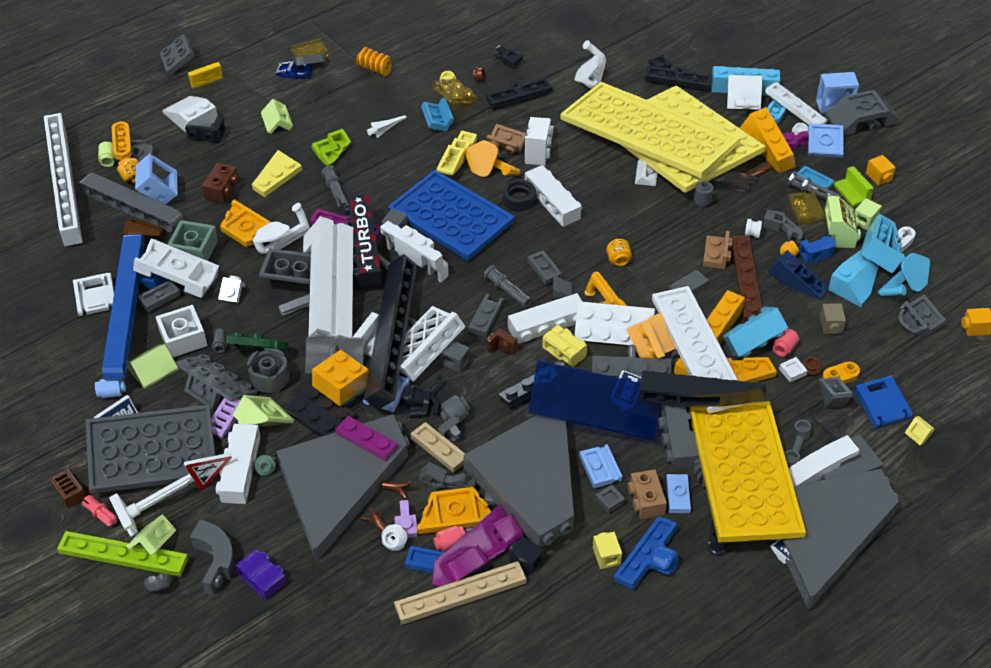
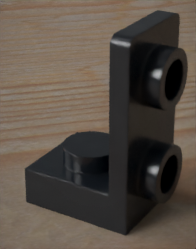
M216 117L211 127L188 124L185 126L187 139L220 143L226 131L223 117Z

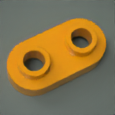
M844 362L826 369L822 379L839 377L844 384L857 380L860 368L853 362Z

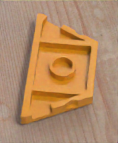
M234 199L231 203L230 211H227L226 218L220 225L221 231L245 247L254 245L253 239L257 231L272 222Z
M474 487L431 492L428 505L423 511L421 522L417 525V534L439 532L453 526H462L463 528L474 527L491 510L488 508L486 501L479 497V493Z

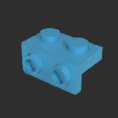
M442 98L439 104L423 102L421 108L428 127L434 130L447 131L453 123V116L446 98Z

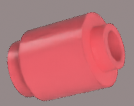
M784 330V334L773 343L775 354L785 357L791 353L799 342V336L794 330Z
M453 526L436 532V537L433 538L436 549L446 552L465 535V531L462 526Z

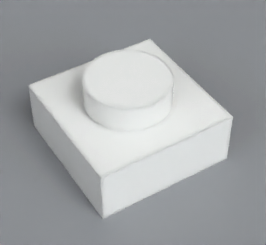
M796 357L780 364L779 370L789 382L806 376L808 371Z

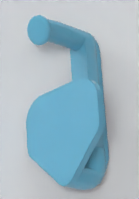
M910 253L903 259L902 269L878 291L879 295H906V287L901 284L904 280H907L912 291H921L928 283L930 259L916 253Z

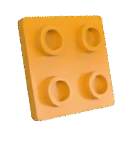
M658 313L627 328V332L633 345L636 346V351L640 358L657 357L659 359L665 356V353L676 349L664 325L662 313Z

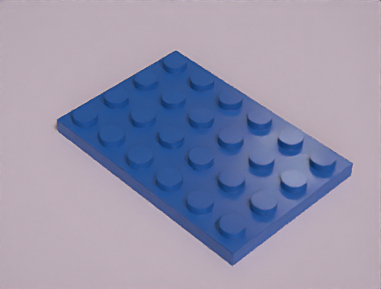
M433 170L388 206V212L394 209L406 213L410 226L467 261L515 222V216L442 173L436 172V170Z

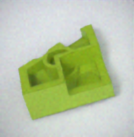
M340 129L329 133L326 139L312 143V149L326 166H331L350 145L351 141L345 131Z

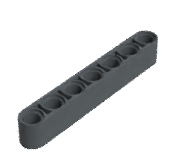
M89 173L77 184L83 194L147 223L163 227L167 232H172L177 228L180 220H184L183 215L178 210L95 173Z

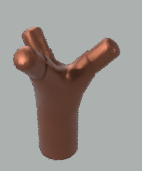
M383 481L382 489L394 490L401 494L404 499H407L403 489L411 485L412 481L402 483Z
M371 508L372 517L361 516V520L371 522L382 533L387 527L381 518L382 513L378 512L376 514L374 509Z

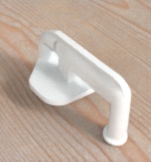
M587 40L583 44V49L590 51L594 57L578 69L575 81L583 83L592 89L601 82L606 57Z
M296 203L292 207V211L296 213L300 222L297 226L290 229L288 225L272 222L257 231L253 242L259 253L267 254L269 248L280 250L307 233L310 226L300 203ZM270 241V244L264 247L263 242Z

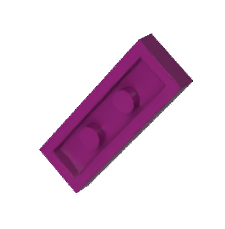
M347 416L336 428L337 435L385 462L398 448L397 442L350 416Z

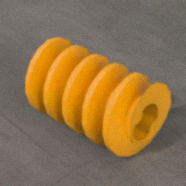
M364 47L356 58L358 66L383 76H387L392 68L390 56H385L383 53L380 54L373 49L369 50L368 47Z

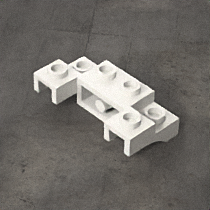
M387 221L380 226L381 233L386 237L387 249L391 250L395 247V251L398 252L399 256L405 254L420 267H424L427 264L428 274L432 275L437 271L439 282L444 281L449 276L448 263L443 260L442 254L439 251L434 250V242L430 238H426L418 233L417 230L407 225L400 229L399 226Z

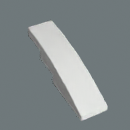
M847 435L813 452L788 468L793 486L821 480L823 474L839 468L841 462L859 454L858 447Z

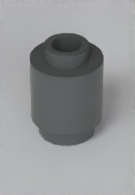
M701 181L696 184L694 201L698 207L704 208L711 203L713 185L711 183Z

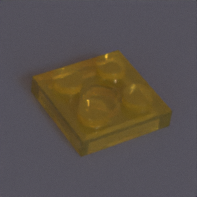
M457 79L433 81L431 86L451 103H473L477 99L472 90L466 88Z

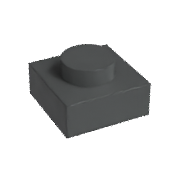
M613 485L595 495V500L607 513L612 512L625 503V498Z

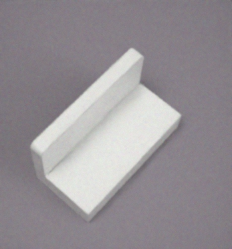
M373 312L353 336L364 339V355L372 357L379 315Z

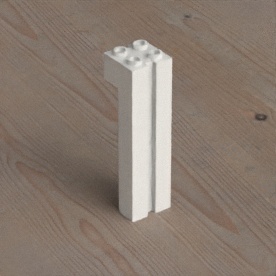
M320 216L304 235L303 253L311 252L309 337H352L353 227L343 223L335 225L333 220Z

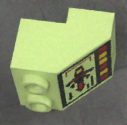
M828 196L825 213L829 235L836 241L835 248H855L861 234L860 230H857L858 217H855L854 209L839 196Z

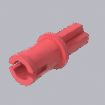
M92 495L84 498L89 504L83 501L82 505L92 512L94 518L100 519L107 526L117 523V516L108 510L106 504L100 503Z

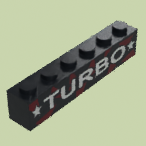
M369 194L348 196V204H345L346 215L350 214V216H347V224L353 227V253H355L353 255V266H357V268H354L355 279H359L360 286L382 284Z

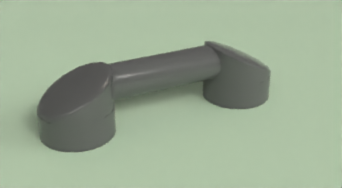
M799 420L795 423L794 434L796 440L793 448L784 452L788 466H792L800 461L799 452L802 444L810 437L811 424L807 420Z

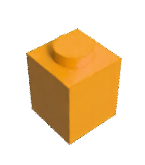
M884 155L869 160L866 174L879 186L893 179L896 167Z
M990 308L967 309L965 316L962 318V327L966 330L968 336L991 334Z

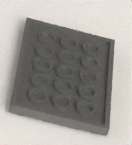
M209 405L85 419L90 494L174 483L189 474L184 462L215 456Z

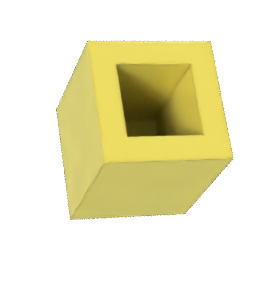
M603 532L594 536L593 550L600 569L621 565L622 551L615 532Z

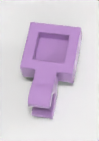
M408 500L400 501L401 516H395V524L405 529L407 538L418 537L416 515H409Z

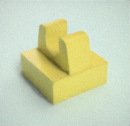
M917 416L909 425L905 434L919 445H924L933 433L934 428Z

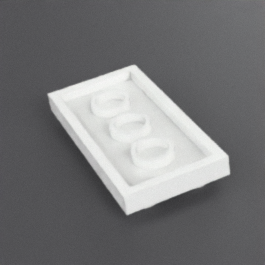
M578 301L575 337L583 341L631 345L633 343L627 328L654 316L655 308Z

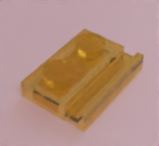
M321 38L291 46V52H293L294 57L325 53V57H328V51Z
M811 191L809 194L806 192L789 194L788 201L799 224L816 222L817 219L824 220L825 214L814 191Z

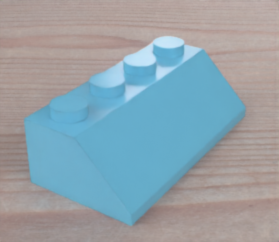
M713 66L712 92L728 93V75L762 76L761 95H768L765 93L767 87L775 82L780 84V70Z

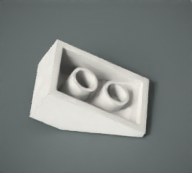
M189 96L163 110V113L185 132L187 124L211 127V124L218 117L216 107L205 98Z

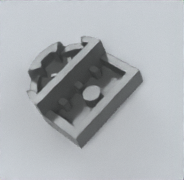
M925 294L910 304L906 301L900 307L898 316L900 324L913 335L928 336L947 324L946 319Z

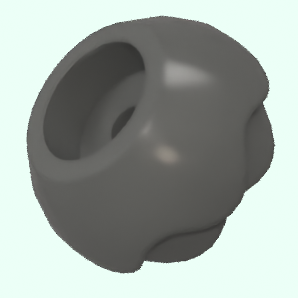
M162 573L156 577L150 576L148 579L146 578L144 586L150 592H157L168 589L172 579L169 573L167 575Z

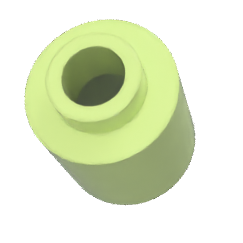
M102 142L98 146V160L104 167H111L116 161L113 153V143Z

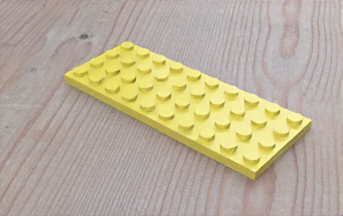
M603 82L597 84L561 113V120L699 178L706 175L741 142V137Z

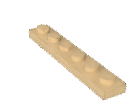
M517 561L395 601L394 606L401 625L526 584V577Z

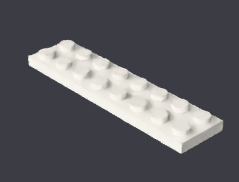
M689 286L652 294V301L658 313H662L664 325L689 375L738 380ZM746 404L706 407L708 413H713Z

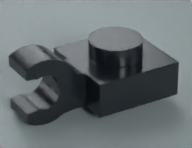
M501 45L495 48L498 51L495 57L501 59L502 62L512 68L523 60V55L512 48L507 50Z

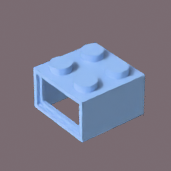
M854 72L821 74L816 97L820 113H826L842 97L857 94L859 84Z
M148 154L136 165L135 189L139 193L166 205L177 195V171L153 155ZM152 162L164 168L170 174L164 179L152 173Z

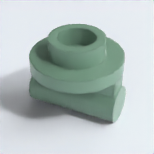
M269 455L259 456L254 460L255 470L260 475L271 474L276 465L275 457Z

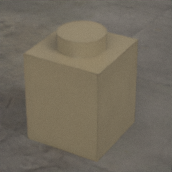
M842 304L822 305L820 320L824 334L843 333L846 319Z

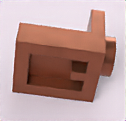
M499 328L494 334H490L487 339L488 352L492 353L499 347L503 352L514 355L518 351L517 338Z

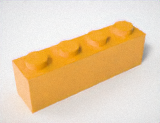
M767 107L751 113L740 126V129L765 145V152L761 154L766 158V161L779 173L796 167L794 154Z

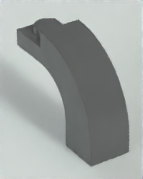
M199 520L190 538L194 549L207 552L214 557L202 581L205 593L214 595L217 588L221 587L224 578L232 579L235 569V558L230 540L225 532L212 523Z

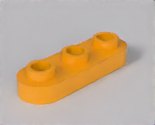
M117 122L112 126L113 153L117 160H123L132 155L130 128L126 122Z

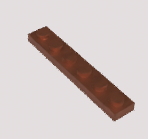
M731 236V248L739 295L745 297L742 310L743 321L747 322L750 316H757L762 313L760 310L762 305L750 237Z

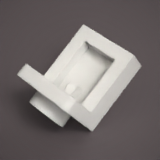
M230 276V278L223 277L219 300L239 303L242 287L245 288L246 284L241 281V278L236 276Z

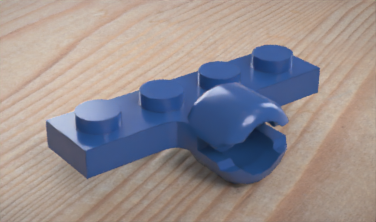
M658 516L615 573L614 581L634 589L649 569L657 570L666 575L672 574L678 565V552L666 547V544L677 531V523Z

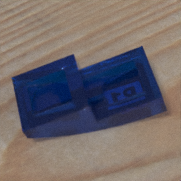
M294 61L282 62L278 65L276 75L289 79H310L313 67L311 64L296 66Z

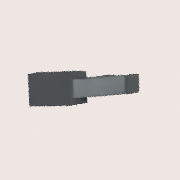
M767 209L763 227L778 232L783 230L786 232L787 241L795 237L797 238L796 243L800 244L803 237L802 229L785 216V213Z
M431 462L422 468L418 479L434 489L474 487L476 482L473 478L465 480L466 474L464 473L455 476L448 475L447 470Z

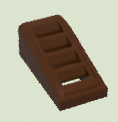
M130 218L125 222L123 230L125 235L143 234L160 236L165 232L163 227Z
M68 469L49 478V481L67 508L83 501L86 497L85 491Z

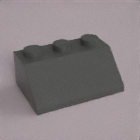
M269 248L259 277L310 284L311 254Z

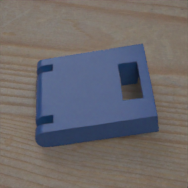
M892 375L858 384L854 388V392L874 428L879 427L880 423L883 427L904 421L905 418L910 419L913 416ZM881 386H882V389H881V390H877V391H873V392H870V391H869L870 389H874V388H878V387H881Z

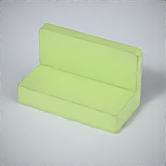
M272 99L262 110L261 115L268 133L271 134L278 126L287 130L293 127L286 105Z
M162 514L144 527L127 547L130 549L140 542L149 554L152 555L168 540L176 529Z

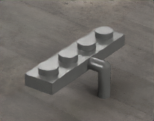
M633 344L629 345L627 349L628 357L593 356L592 376L619 377L623 370L641 378L643 370L671 373V359L636 357V346Z

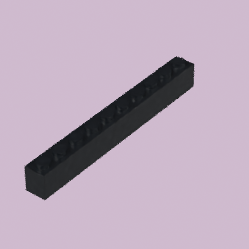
M405 254L388 265L364 400L377 410L395 401L417 269V264Z

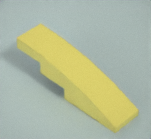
M461 131L458 138L454 139L452 145H448L436 172L453 176L466 160L465 149L476 143L477 134Z

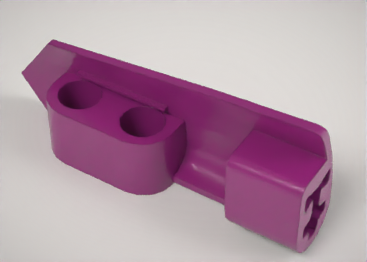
M498 505L434 561L432 585L441 587L462 580L487 564L490 559L511 547L515 541L518 542L522 538L523 533L512 515L506 516L502 506Z

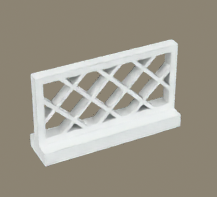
M432 306L406 333L404 345L410 341L411 344L404 346L403 353L410 351V354L402 355L400 372L405 374L411 381H414L465 328L459 316L454 312L449 314ZM434 314H437L436 318L430 319ZM436 324V327L428 329L430 325ZM424 328L423 331L416 333L419 329ZM423 337L422 341L416 342V339Z

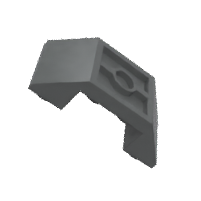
M875 90L844 96L825 113L831 125H843V136L855 133L857 123L880 118L885 126L901 123V119L887 100Z

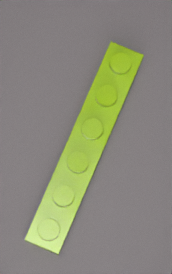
M65 531L57 548L59 554L158 573H169V575L181 577L188 561V556L184 553L158 549L150 555L142 545L136 544L129 549L127 547L129 543L68 531Z

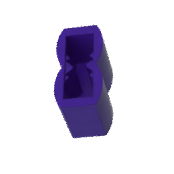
M255 549L235 566L237 574L266 600L286 584L285 572L279 565L275 566L270 563L271 559L265 552L261 553Z

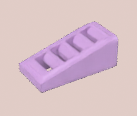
M226 398L223 399L211 418L214 436L222 439L235 424L237 419L233 416V413L240 400L231 402Z

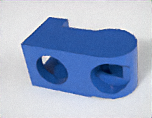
M824 236L820 240L811 243L808 240H803L800 242L799 255L807 265L825 260L833 256L836 241L829 236Z

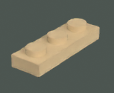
M426 422L411 433L412 440L453 473L464 465L463 455L465 453Z

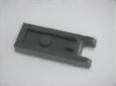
M486 294L468 327V332L486 337L503 306L504 298L500 297L498 302L490 301V294Z

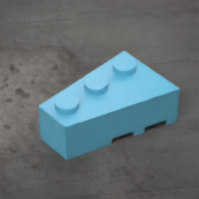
M879 213L867 229L861 250V255L866 260L873 261L891 273L895 271L905 258L904 254L900 252L902 245L897 241L899 235L896 224Z
M763 307L760 309L762 313L757 316H750L748 318L749 321L737 325L723 335L733 356L746 357L751 354L750 350L755 347H763L770 338H777L784 334L783 331L788 326L778 308Z

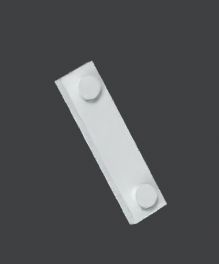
M775 82L767 87L765 93L808 125L809 123L826 124L828 121L779 83Z

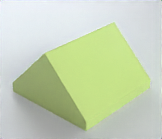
M165 344L157 345L128 361L127 366L128 370L144 389L179 371Z

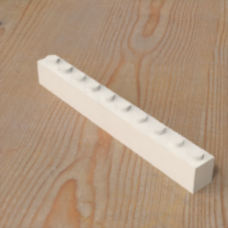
M61 113L44 116L59 231L64 246L83 243L66 129Z

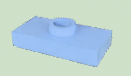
M667 474L669 513H690L688 474Z

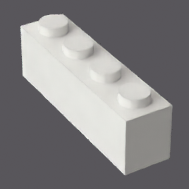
M541 165L525 172V180L531 182L535 187L536 198L562 227L581 219V204L572 197L571 193L562 186L560 181H557L552 176L549 170Z
M576 293L509 315L508 329L511 335L517 338V343L519 344L544 336L557 325L563 329L576 325L578 301L582 302V300Z
M234 424L232 432L228 434L229 446L225 448L224 454L230 453L232 458L221 469V480L216 484V494H219L221 503L246 504L255 465L254 460H256L261 438L258 425Z

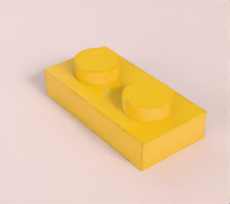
M219 62L188 72L193 89L223 78Z

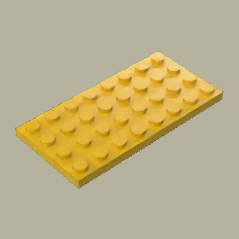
M770 401L751 402L713 413H708L706 407H689L718 542L805 538V526Z

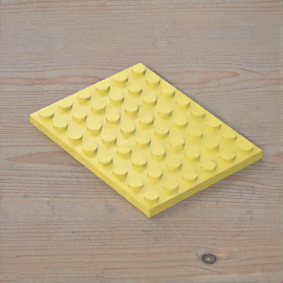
M674 86L647 100L741 137L740 144L702 178L623 146L685 193L694 189L698 182L709 181L765 152V145L678 86Z

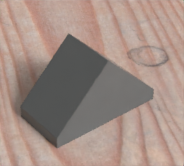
M839 377L819 379L825 408L843 407L852 397V392Z

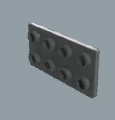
M200 354L199 356L185 358L176 362V366L189 374L184 391L203 404L209 405L210 409L218 408L221 396L232 402L242 399L244 395L253 396L258 392L249 382L243 381L237 374L228 371L223 365L214 362L207 355Z

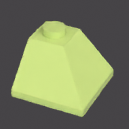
M244 395L233 413L239 424L258 425V427L294 422V419L270 397Z

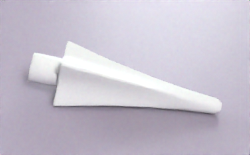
M406 116L371 123L372 128L368 129L367 133L369 136L375 134L378 138L387 130L405 120Z

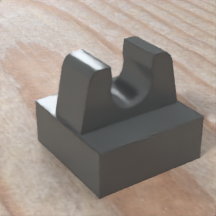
M454 415L440 425L437 432L447 437L453 443L459 439L458 436L461 434L457 428L460 421Z

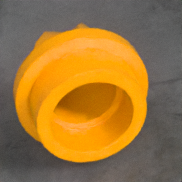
M786 241L780 248L781 255L787 250L795 257L799 253V249L793 241Z

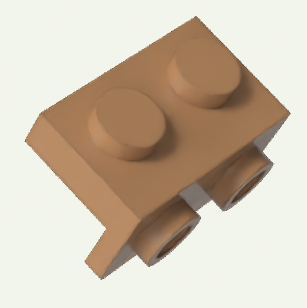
M496 124L492 134L487 135L486 138L488 142L495 144L498 149L500 147L511 154H514V152L520 154L525 144V137L528 135L527 133Z

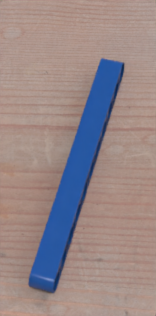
M143 234L123 236L102 366L104 380L126 378L140 283L139 275L141 274L133 271L134 259L136 257L140 259L144 253L145 242Z

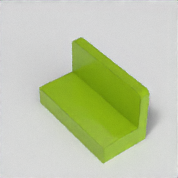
M854 166L847 169L845 179L834 182V187L853 207L860 205L865 198L871 200L874 188Z

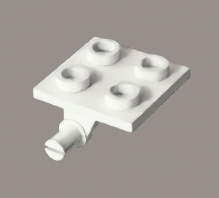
M728 75L727 109L760 110L762 76Z

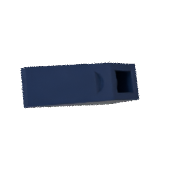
M788 250L778 257L768 270L780 283L819 300L829 288L826 283Z

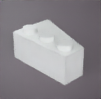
M530 117L529 130L527 129L528 136L525 137V164L545 165L546 158H550V148L548 147H551L552 137L550 136H553L554 127L550 126L551 119Z

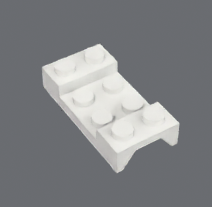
M154 239L150 240L145 254L140 259L137 257L134 259L133 271L148 277L155 273L185 285V292L200 298L203 297L217 278L219 265Z

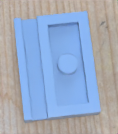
M608 444L603 448L596 447L580 451L579 457L593 488L613 484L617 480L619 482L622 481V474Z

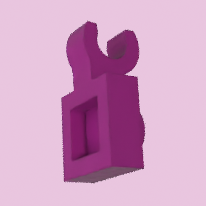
M802 131L798 135H795L794 132L782 133L791 149H797L798 145L808 144L807 138H809L807 131Z

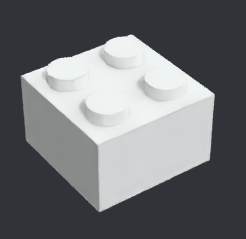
M193 305L156 316L160 334L172 358L207 346L204 330Z

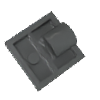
M185 34L176 38L173 43L160 52L165 70L170 76L194 57L189 39Z

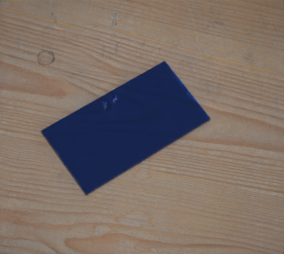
M537 360L528 413L655 441L659 404L639 402L641 386L639 382Z

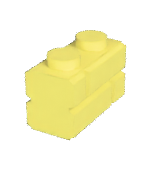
M557 325L543 336V348L557 359L564 360L572 367L576 366L578 362H581L586 357V343L582 339L574 337L567 328L563 329Z

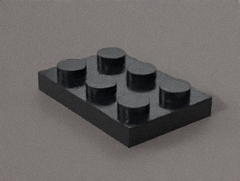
M310 386L285 408L286 413L319 437L335 433L336 428L347 416L355 420L357 419L356 413L343 404L339 406L313 386Z

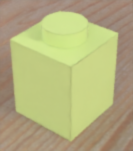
M865 198L854 212L855 217H858V226L867 230L879 215L881 205Z

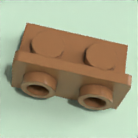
M726 231L725 238L707 236L703 266L725 269L726 262H730L731 251H728L732 246V238H729L730 231Z

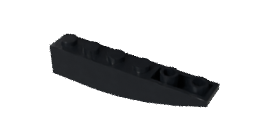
M643 370L639 402L678 407L739 405L765 400L767 384Z

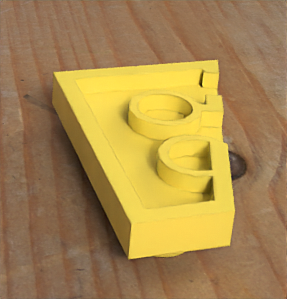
M278 150L252 183V188L263 197H266L302 171V165Z

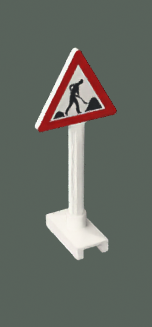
M227 453L184 462L189 472L187 476L182 477L137 504L133 503L127 507L117 493L109 497L124 529L128 531L131 538L137 536L139 532L133 518L141 514V511L193 481L201 491L204 490L229 462L232 455Z

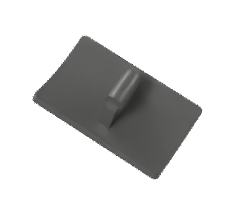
M307 337L305 374L312 375L314 367L339 350H342L363 365L364 339L362 337Z

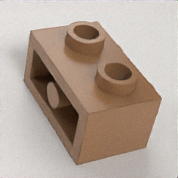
M656 470L631 473L630 482L627 483L629 494H633L634 511L639 513L640 519L665 515L667 503Z

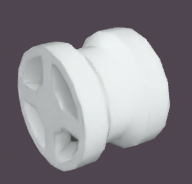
M748 219L745 236H754L759 239L762 221L754 222L752 219Z

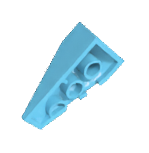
M860 250L836 269L831 276L828 290L861 307L871 295L879 265L873 261L866 260L861 255Z

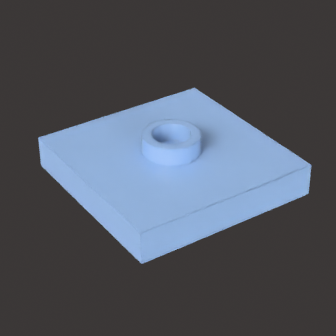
M809 123L808 156L842 158L843 125Z

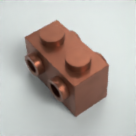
M216 163L202 184L204 198L224 203L226 198L230 196L234 186L238 184L239 175H237L236 167Z

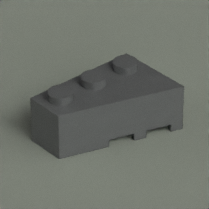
M662 405L661 417L658 418L659 430L663 431L662 444L667 448L665 452L666 461L670 462L672 470L695 468L694 462L698 459L695 434L694 431H691L689 420L692 419L691 412L687 413V407Z

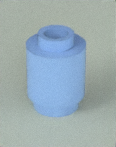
M100 379L99 382H95L97 398L102 397V399L123 396V392H126L125 381L121 379Z

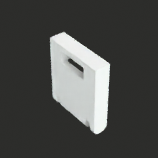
M110 272L73 280L79 317L83 316L85 311L89 315L110 310L109 306H112L114 287ZM103 283V286L85 290V287Z

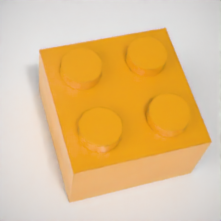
M339 350L312 369V386L341 406L366 388L369 369L342 350Z

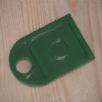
M233 332V336L226 335V343L233 346L258 349L276 348L280 351H288V342L270 340L263 335L252 334V338L244 333Z

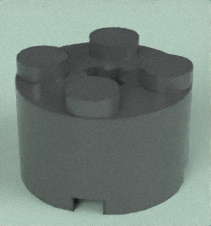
M264 348L265 351L254 352L247 362L251 385L260 392L278 394L289 381L290 375L287 359L283 352L276 348Z

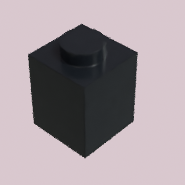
M524 536L518 542L515 541L509 549L510 563L518 561L522 570L530 576L543 562L544 549Z

